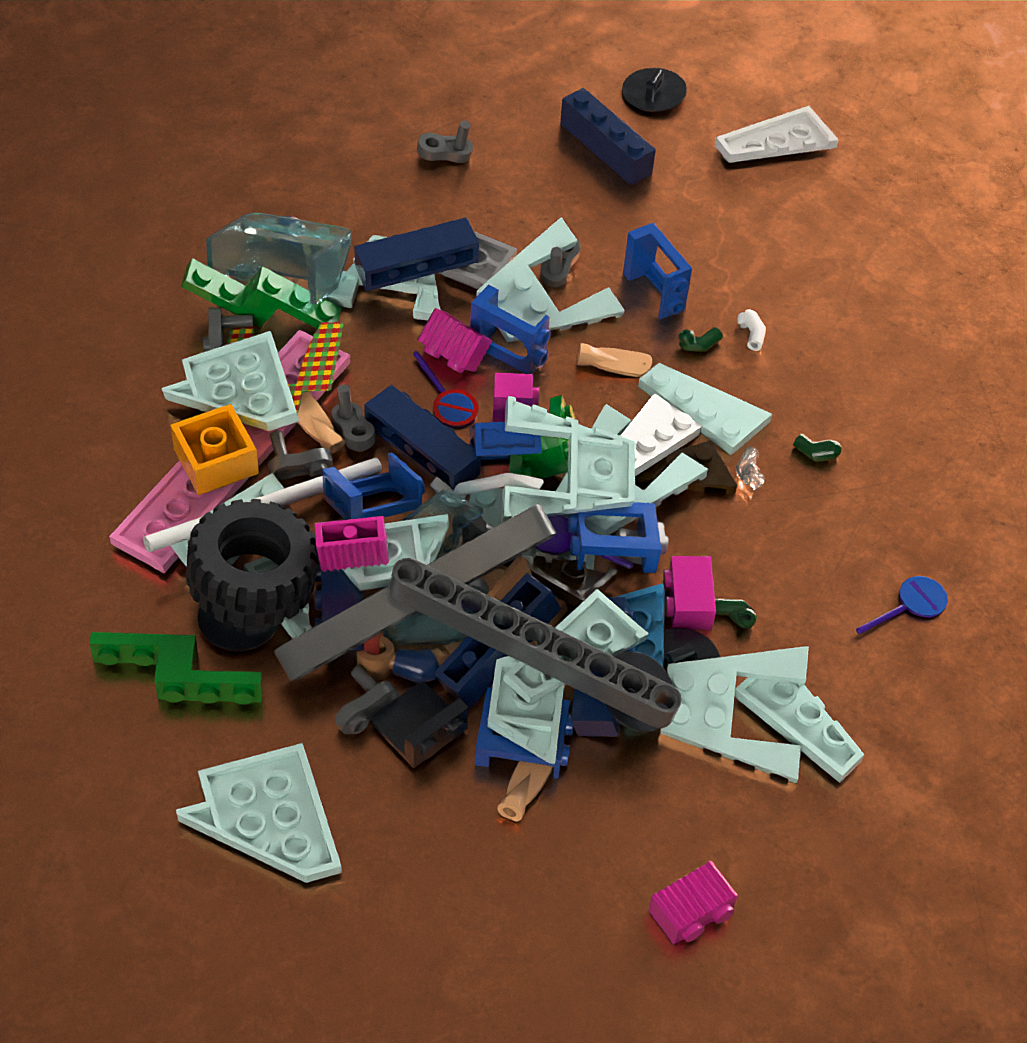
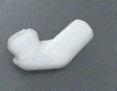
M746 310L739 313L737 317L738 324H740L741 328L745 329L748 327L750 330L748 348L754 351L760 350L763 345L766 327L755 311Z

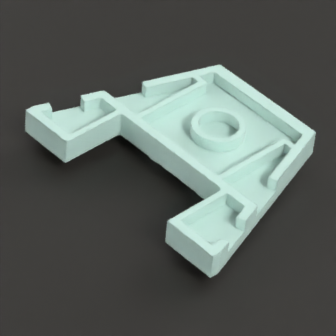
M372 235L368 242L388 237ZM355 258L347 272L343 271L338 277V283L333 289L329 288L326 292V300L338 306L352 308L358 286L363 285L355 267ZM435 274L382 288L418 294L413 309V318L428 321L434 308L440 310Z

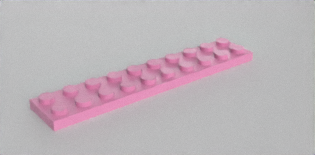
M298 330L278 352L288 384H297L304 356L313 336L301 330ZM341 350L338 352L333 382L350 364V354ZM325 391L309 392L317 401ZM297 422L272 431L243 424L257 449L258 467L274 450L270 433L281 430L285 437ZM179 460L109 536L110 542L113 546L165 573L177 560L178 555L171 546L150 553L147 552L143 543V537L202 517L215 507L228 501L248 478L198 496Z

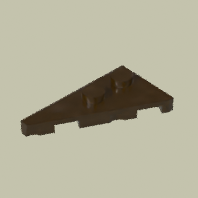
M711 440L674 451L635 476V484L636 481L652 483L681 453H684L708 469L705 479L701 481L697 479L690 483L687 489L704 492L705 487L726 489V494L736 493L737 483Z
M536 551L535 557L520 555V557L527 559L532 577L538 579L540 583L550 589L553 595L575 608L585 601V598L589 597L596 589L603 593L616 580L618 570L608 567L607 573L587 569L585 566L586 562H583L582 570H577L576 560H568L562 556ZM515 559L504 564V566H510Z

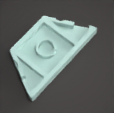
M448 514L386 523L389 563L387 565L382 563L380 566L374 565L373 567L368 565L366 568L364 566L360 568L355 566L353 569L349 567L346 570L341 569L359 591L390 586L392 570L398 560L411 558L425 565L435 561L449 528Z
M510 656L496 659L488 727L546 762L555 764L564 685L528 703L503 681L505 673L518 660Z

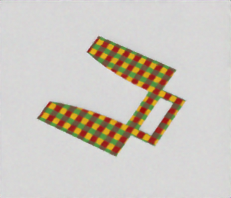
M344 321L320 324L304 356L297 384H288L291 395H293L292 399L297 413L299 412L303 392L331 390ZM231 328L227 345L255 336L254 328Z

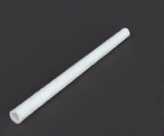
M372 458L338 471L348 481H353L381 473L382 466L378 458ZM323 476L255 499H261V503L269 504L272 501L280 504V507L323 493ZM200 518L144 536L143 543L145 549L150 553L190 539V533L193 527L199 523Z

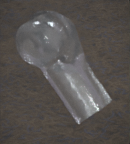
M747 447L736 466V474L746 485L749 484L751 488L758 489L765 482V476L760 473V469L755 464L760 453L754 447Z

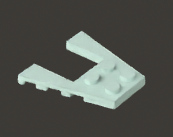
M562 217L483 284L476 294L478 296L488 285L498 289V307L533 326H536L545 315L550 316L549 331L555 329L560 331L570 329L572 325L586 322L588 324L601 322L603 318L612 316L619 318L623 316L625 311L609 287L560 312L558 311L530 268L550 259L551 249L554 247H559L565 252L576 246L577 239ZM498 328L507 343L519 340Z
M508 396L505 407V431L569 439L567 493L505 485L502 490L501 521L505 522L537 504L541 505L547 516L632 506L635 501V441L597 427L593 430L578 424V420L567 416L565 419L547 413L545 408L534 404L530 407L517 402L515 397Z
M606 404L591 429L594 430L597 427L621 436L631 423V419ZM681 453L645 490L635 485L634 502L655 503V507L661 505V500L673 493L678 495L686 490L690 483L697 479L700 481L705 479L708 469L684 453ZM566 472L558 486L557 492L567 493L568 472ZM597 515L587 518L584 523L585 526L599 535H609L637 519V517Z
M804 646L668 664L667 674L673 686L680 692L682 700L673 721L669 726L661 728V734L701 749L704 747L722 754V757L733 761L735 759L755 766V769L768 774L774 773L788 778L790 782L797 783L801 745L731 738L736 676L805 684L809 647Z

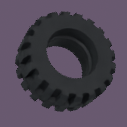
M240 499L232 501L229 506L225 504L219 505L213 509V514L208 512L201 517L199 523L193 527L190 533L186 566V582L190 587L189 593L194 601L200 602L199 607L208 615L214 613V618L224 624L226 621L233 623L234 627L243 628L244 625H253V629L264 628V624L269 623L271 626L281 624L284 617L289 620L297 615L299 609L304 608L310 601V595L314 591L319 559L315 534L310 531V526L302 518L297 519V514L289 508L283 510L280 508V504L272 501L266 504L261 503V499H251V502H243ZM253 554L272 560L278 567L266 572L252 573L239 570L228 564L226 560L238 555Z

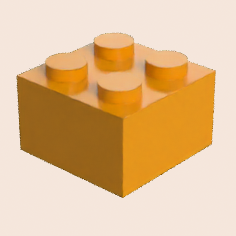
M232 404L170 425L174 450L198 496L259 474L257 449Z

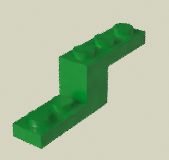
M192 258L186 266L181 283L182 288L235 315H252L253 324L262 327L277 309L316 329L324 322H338L341 312L340 306L263 266L245 286Z
M562 395L550 398V414L563 419L566 416L575 419L572 406H566ZM541 436V454L510 455L509 473L544 479L568 472L569 439Z
M91 632L89 645L93 662H100L105 665L135 663L140 666L157 664L154 682L158 700H166L168 702L191 700L204 703L227 701L239 704L263 701L262 672L196 670L198 660L196 635Z

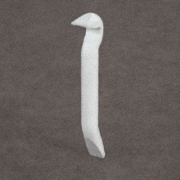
M503 473L459 483L454 491L438 477L433 480L430 486L444 501L450 504H460L465 500L467 494L496 489L505 485L540 489L544 481L525 475Z

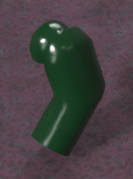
M713 327L702 336H695L693 330L686 329L678 335L679 345L685 351L706 352L723 338V334L717 327Z
M800 434L793 443L795 448L814 462L833 460L842 452L841 444L837 441L824 440L813 442L804 434Z
M715 598V615H728L741 628L747 629L755 625L757 615L744 600Z

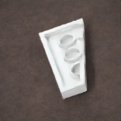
M806 106L718 136L715 139V147L731 163L837 148L839 139L810 106Z
M655 393L621 434L622 437L635 441V476L698 437L703 427L693 420L690 415L683 413Z

